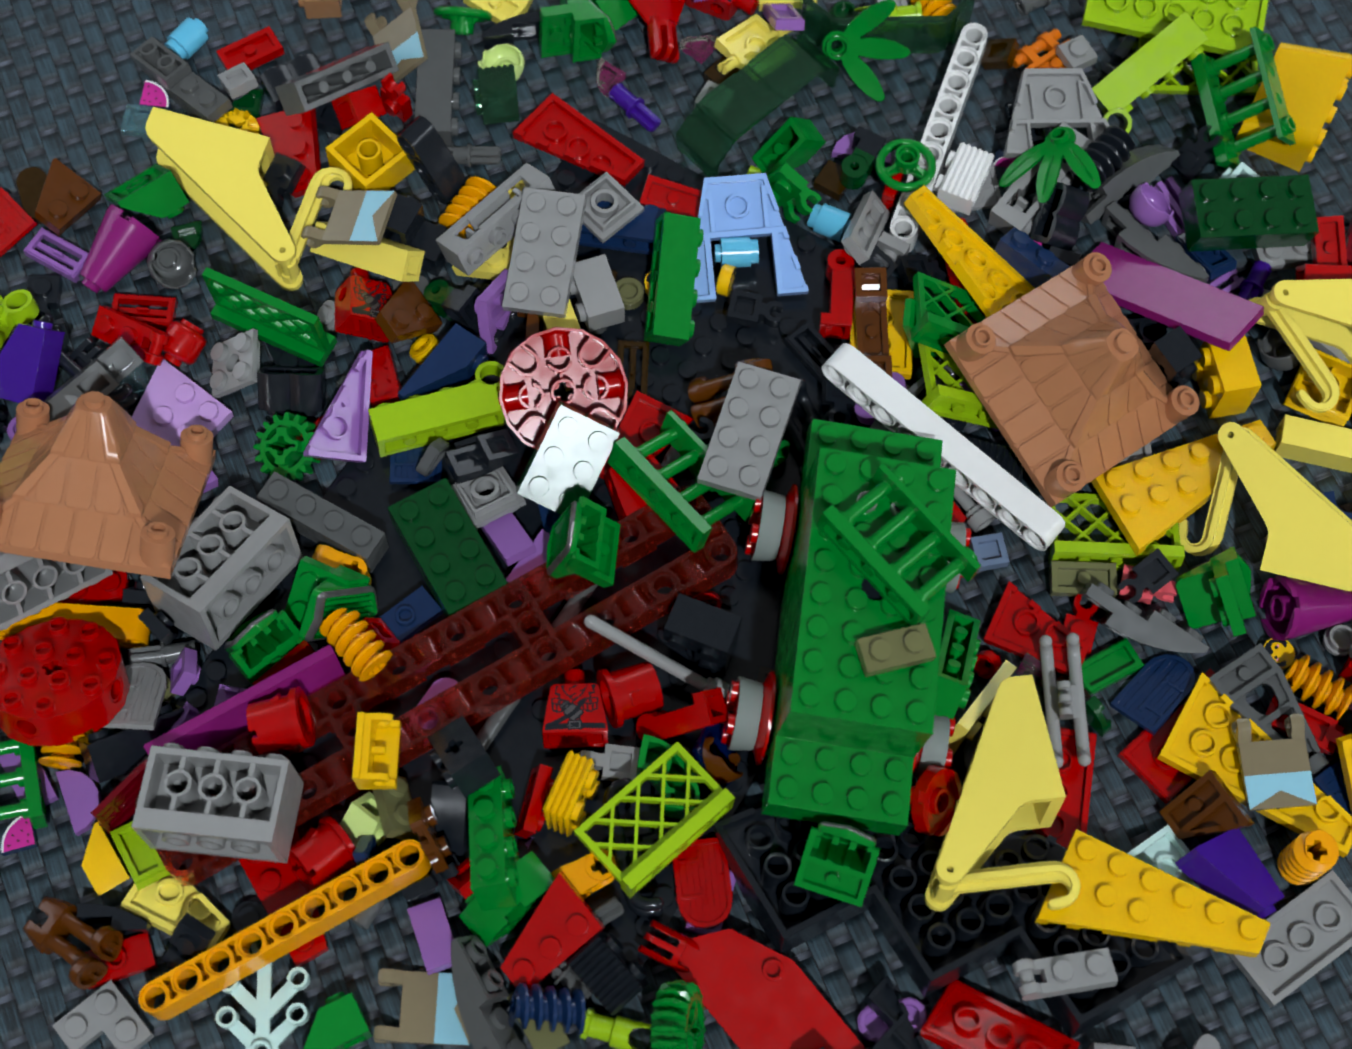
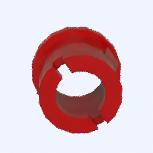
M648 661L609 672L607 669L597 671V684L599 685L604 711L613 728L622 727L625 720L663 708V694L654 667Z
M300 686L290 688L287 695L281 696L280 692L270 699L248 704L246 708L247 726L249 732L256 730L257 735H254L251 740L258 753L262 754L278 749L294 750L298 744L303 748L314 746V718L308 698Z
M330 816L321 818L318 823L319 827L316 829L310 828L306 835L293 843L290 848L288 864L294 865L296 863L297 866L291 870L299 882L310 892L357 866L352 854L355 849L353 842L345 830Z

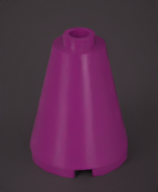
M110 204L105 212L80 272V275L84 277L81 283L96 294L100 289L104 292L110 290L148 257L156 243L162 241L158 239L159 237L134 217L123 216V210Z
M1282 575L1269 578L1261 589L1259 609L1265 608L1266 619H1261L1262 626L1267 635L1273 640L1286 641L1348 622L1352 619V593Z

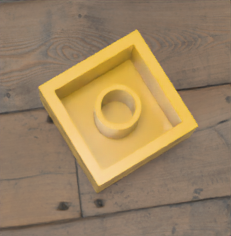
M372 112L325 148L329 167H338L346 171L351 177L353 190L389 191L415 170L399 145L397 136Z
M1246 335L1230 351L1204 341L1199 348L1203 356L1196 365L1198 370L1191 375L1193 380L1198 382L1200 389L1199 401L1202 408H1206L1209 419L1245 413L1262 386Z

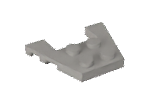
M1025 68L1022 71L1003 153L1004 158H1017L1033 147L1031 128H1057L1062 122H1065L1072 128L1086 127L1088 139L1095 141L1096 137L1109 127L1107 119L1101 116L1096 105L1098 100L1082 68Z

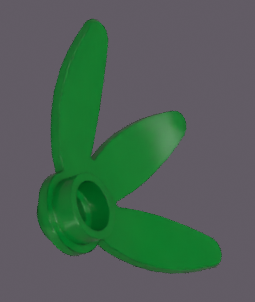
M885 0L869 6L847 25L844 32L840 30L831 31L822 41L824 55L831 60H841L854 83L877 102H882L885 99L883 88L871 68L858 56L874 59H900L909 56L910 50L896 41L880 37L861 36L876 28L892 13L896 6L893 0ZM835 40L842 42L841 46L837 49L831 47L832 42Z
M1057 127L1048 133L1045 142L1028 149L1010 164L1000 179L999 186L1008 187L1042 160L1037 173L1036 192L1038 201L1045 203L1049 200L1057 183L1062 158H1065L1075 175L1090 188H1099L1101 181L1096 165L1091 157L1080 146L1075 144L1076 135L1074 130L1069 127Z

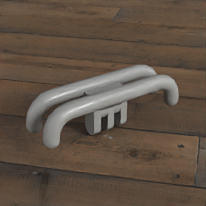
M1069 633L1067 635L1066 648L1069 680L1056 682L1052 638L1049 635H1042L1039 639L1046 726L1057 766L1061 768L1064 764L1060 720L1073 719L1077 760L1081 766L1086 767L1091 763L1080 638L1076 633Z

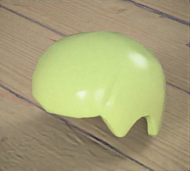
M508 43L498 44L489 50L483 51L482 60L478 61V66L489 83L496 86H509L515 83L523 73L525 58L517 47Z

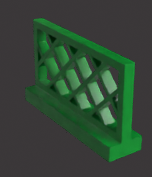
M208 267L205 268L202 277L215 302V306L210 312L214 320L241 332L256 329L258 330L259 340L323 367L335 347L337 339L334 335L324 331L319 316Z
M917 272L913 276L916 325L910 330L911 340L949 354L944 344L973 325L964 312L967 311L977 323L986 318L977 308L979 306L967 290L921 272ZM924 286L930 288L936 297L933 298ZM950 296L956 298L963 307L959 308ZM941 301L951 313L947 315L937 302ZM929 307L933 313L926 312V308ZM956 318L959 323L954 322L951 319Z

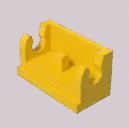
M357 712L352 779L359 790L397 789L401 722L400 720H393V714Z

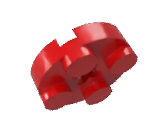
M929 765L918 779L916 786H911L910 806L916 832L943 836L948 832L955 813L953 811L955 800H959L962 793L961 782L955 771L942 766Z

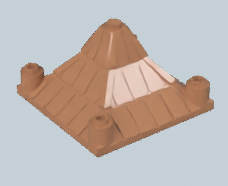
M1097 252L1089 253L1075 265L983 321L971 325L961 334L944 344L950 356L1050 507L1078 492L1086 484L1179 422L1195 414L1200 405L1199 397L1192 388L1181 385L1173 389L1167 382L1166 377L1157 363L1151 358V354L1141 339L1138 338L1132 325L1122 314V310L1112 295L1107 291L1103 282L1111 275V264L1105 255Z
M97 391L82 394L76 400L67 416L50 421V407L40 399L28 398L20 402L16 406V433L0 463V552L170 579L215 463L216 450H213V433L202 425H191L181 432L180 446L171 445V442L136 426L133 418L109 396Z

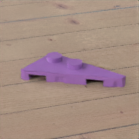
M365 350L360 351L306 446L303 457L356 463L366 462L373 351Z

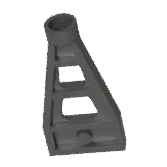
M1261 643L1209 677L1211 680L1209 683L1220 697L1225 693L1233 701L1230 708L1242 718H1251L1272 740L1283 739L1272 728V722L1283 715L1289 716L1297 713L1303 715L1282 669ZM1262 684L1270 686L1278 700L1277 710L1270 715L1260 714L1246 701V695ZM1304 717L1307 752L1311 755L1309 763L1311 774L1313 775L1329 762L1321 754V750Z

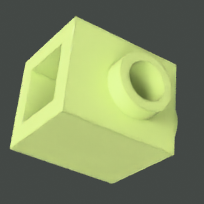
M369 791L351 802L340 826L348 834L355 847L361 836L373 835L378 848L385 841L386 837L384 836L374 795Z

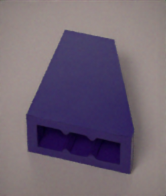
M34 319L33 325L18 324L0 352V398L17 403L23 402L28 398H38L44 401L53 393L65 332L52 329L53 323Z
M1240 829L1227 831L1195 847L1175 862L1183 873L1206 892L1261 919H1265L1276 912L1277 909L1274 904L1285 897Z

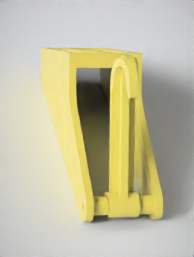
M153 107L146 121L145 129L148 138L159 148L156 155L158 165L171 170L183 192L282 289L286 291L299 289L304 279L298 264L308 238L303 239L301 234L305 226H314L321 209L322 198H316L317 190L320 186L329 187L333 181L343 182V190H353L350 175L338 167H327L316 172L310 180L291 230L288 233L266 189L268 183L263 180L275 157L270 137Z
M1352 279L1279 281L1263 297H1254L1249 300L1264 306V314L1256 324L1278 330L1320 391L1322 400L1320 403L1315 402L1305 390L1297 391L1296 397L1306 409L1314 413H1323L1332 409L1337 404L1340 396L1339 385L1309 340L1338 348L1346 356L1350 364H1352Z
M1235 422L1223 424L1218 431V439L1223 447V453L1203 535L1198 543L1193 544L1187 538L1188 520L1185 519L1179 523L1180 544L1184 545V550L1194 556H1206L1219 548L1224 537L1239 476L1268 529V539L1260 570L1352 592V520L1251 429L1242 427Z
M1032 674L1005 678L999 684L991 709L987 719L984 721L962 785V793L956 802L952 822L948 832L945 834L924 895L926 905L934 911L942 912L947 910L956 898L963 893L1049 883H1062L1068 889L1067 895L1049 901L1048 908L1050 910L1069 907L1076 901L1079 895L1080 880L1076 872L1069 865L1060 861H1043L981 868L1010 833L1020 830L1051 827L1066 798Z

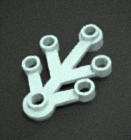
M256 941L251 945L253 954L259 951L262 941ZM273 962L257 970L256 998L241 984V980L234 983L230 988L222 990L226 994H231L256 1019L255 1034L239 1021L238 1012L230 1006H224L217 1011L215 1016L217 1024L223 1029L230 1030L246 1046L245 1049H258L261 1046H266L267 1049H280V1045L298 1026L306 1024L310 1017V1012L302 1003H293L286 1011L287 1018L271 1033V1019L299 990H304L309 986L311 978L304 968L295 967L291 969L287 975V982L273 997ZM298 973H303L305 976L304 981L299 985H295L293 983L294 976ZM299 1008L303 1009V1017L297 1021L293 1020V1012ZM226 1012H232V1021L228 1024H223V1015Z

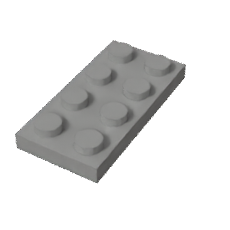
M524 187L503 297V310L566 318L587 202L586 195Z
M738 362L697 478L699 484L752 500L762 499L801 386V379Z
M1333 870L1266 920L1271 925L1259 955L1254 958L1227 953L1270 1008L1352 946V893Z

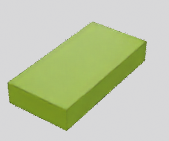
M132 820L110 831V834L139 891L170 875V872L159 850L151 849L134 831Z

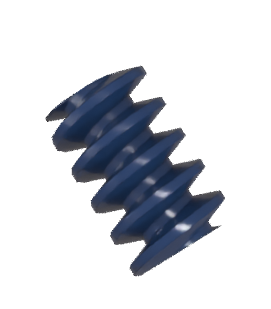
M520 982L517 984L510 1001L509 1027L512 1028L516 1018H520L522 1029H526L531 1019L534 1020L536 1031H540L544 1021H548L550 1032H554L557 1024L562 1023L563 1033L568 1034L572 1024H576L577 1034L582 1035L586 1021L584 994L581 989H574L570 995L566 987H561L556 994L555 988L550 985L545 987L542 993L541 986L538 984H533L528 991L526 983Z

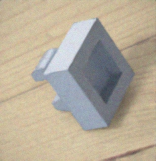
M1002 532L971 537L970 549L976 554L978 562L982 565L978 572L1008 567L1010 561Z

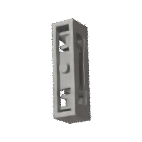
M1062 122V123L1059 125V127H1069V128L1073 129L1071 126H1069V125L1066 124L1065 122ZM1073 129L1076 135L1075 144L1083 150L1093 142ZM1062 158L1057 182L1071 185L1074 177L1067 162L1066 164L1064 163L1065 158ZM1042 160L1013 182L991 209L988 223L1002 233L1007 234L1015 227L1028 236L1031 235L1033 221L1041 210L1040 202L1036 194L1032 200L1031 207L1027 211L1026 208L1029 202L1023 197L1036 183L1037 173Z
M525 163L436 239L446 261L466 275L472 274L515 237L524 188L519 190L515 187L512 192L516 195L511 199L508 190L523 180L527 188L556 191L549 176L530 164ZM469 224L474 229V231L470 228L465 230L467 235L465 239L456 236Z

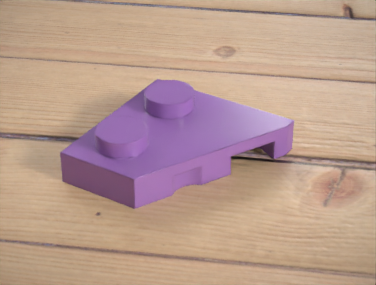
M504 269L491 282L481 295L476 298L474 310L478 318L480 339L486 342L487 353L493 354L497 348L494 341L497 329L505 330L512 312L505 311L502 308L508 269Z

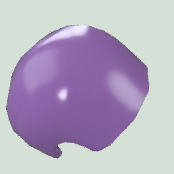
M1148 182L1139 184L1129 197V209L1133 217L1142 225L1148 227L1161 226L1174 214V210H1171L1166 196L1157 188L1149 186Z

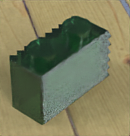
M504 64L502 67L498 65L496 68L492 66L490 69L488 67L484 69L480 67L478 69V80H473L476 114L483 115L484 125L520 121L514 66L512 64L509 66Z

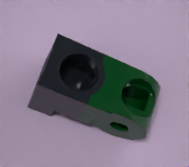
M861 126L858 127L853 136L851 149L854 151L852 155L847 156L843 160L841 165L840 182L845 188L857 190L865 184L875 167L876 157L885 145L886 138Z
M441 279L435 280L426 286L424 297L431 303L434 312L438 316L467 328H471L478 319L474 310L476 298L481 293L477 287L467 285L462 291L449 286L445 280Z

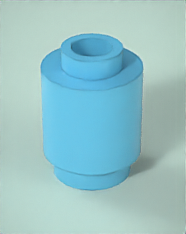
M187 17L167 37L168 41L164 46L183 60L190 59L209 40L207 35L208 28L201 20L197 18L193 20Z
M826 203L823 205L815 204L807 226L813 228L815 233L841 242L851 221L852 214Z
M750 236L720 238L719 244H714L715 263L720 262L721 268L724 264L736 266V268L751 267V264H758V239H750Z

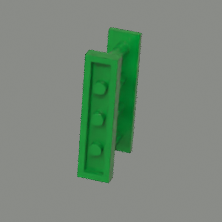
M1257 27L1250 28L1253 43L1216 60L1202 52L1191 60L1206 123L1212 126L1209 131L1211 142L1217 135L1224 137L1220 145L1213 147L1217 165L1225 169L1229 167L1232 170L1236 169L1240 164L1238 156L1241 155L1242 151L1274 137L1290 146L1296 143L1293 134L1296 132V126L1287 111L1272 50L1275 49L1273 39L1270 34L1264 33ZM1256 55L1260 70L1223 87L1220 85L1218 75L1221 70ZM1263 82L1267 95L1266 98L1232 113L1227 112L1225 106L1227 97ZM1270 109L1274 125L1237 141L1234 139L1231 130L1234 128V124Z
M671 410L665 416L660 434L642 445L634 447L625 437L616 441L609 456L608 464L693 553H696L704 548L712 530L711 525L734 511L744 521L749 520L753 513L755 500L713 488L725 502L700 515L689 502L711 490L712 487L699 484L698 482L682 492H677L667 480L686 468L692 466L698 473L700 472L708 447L688 427L686 422L681 420ZM671 444L681 457L657 470L645 459V457L664 446Z
M883 462L877 468L872 478L876 485L872 490L845 512L839 511L832 504L822 512L816 526L909 626L920 624L930 612L931 608L928 606L927 600L959 573L969 582L982 565L978 562L976 554L969 547L963 546L907 488L901 475L893 469L890 470ZM887 496L900 512L869 538L863 537L854 527V522ZM911 521L925 537L896 562L888 563L878 553V548ZM933 548H936L950 563L918 590L912 589L903 579V574Z
M14 739L1 741L0 756L14 753L15 756L20 755L22 766L16 767V771L0 774V788L18 784L19 787H25L26 798L20 799V803L0 806V821L23 816V819L29 818L34 829L48 827L42 783L38 777L37 761L39 759L37 746H30Z

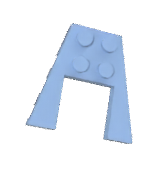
M766 173L704 178L698 218H701L700 229H703L704 235L697 253V259H700L701 262L698 277L695 278L694 289L698 291L697 303L716 301L711 241L727 237L750 236V238L771 236L777 296L808 294L809 288L801 273L799 261L794 254L789 234L781 219L779 207Z

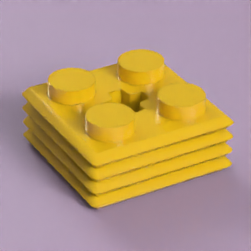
M1315 349L1339 385L1340 396L1337 404L1332 409L1323 413H1314L1300 403L1296 397V392L1299 390H1305L1317 403H1320L1322 400L1320 391L1300 364L1284 405L1326 424L1344 427L1352 413V364Z
M573 750L567 753L543 806L547 829L553 828L554 832L559 830L560 835L565 833L566 837L572 835L573 830L584 823L587 813L583 811L587 799L593 800L600 785V781L597 780L599 771L594 770L592 758L587 759L585 755L581 757L579 753L574 754Z

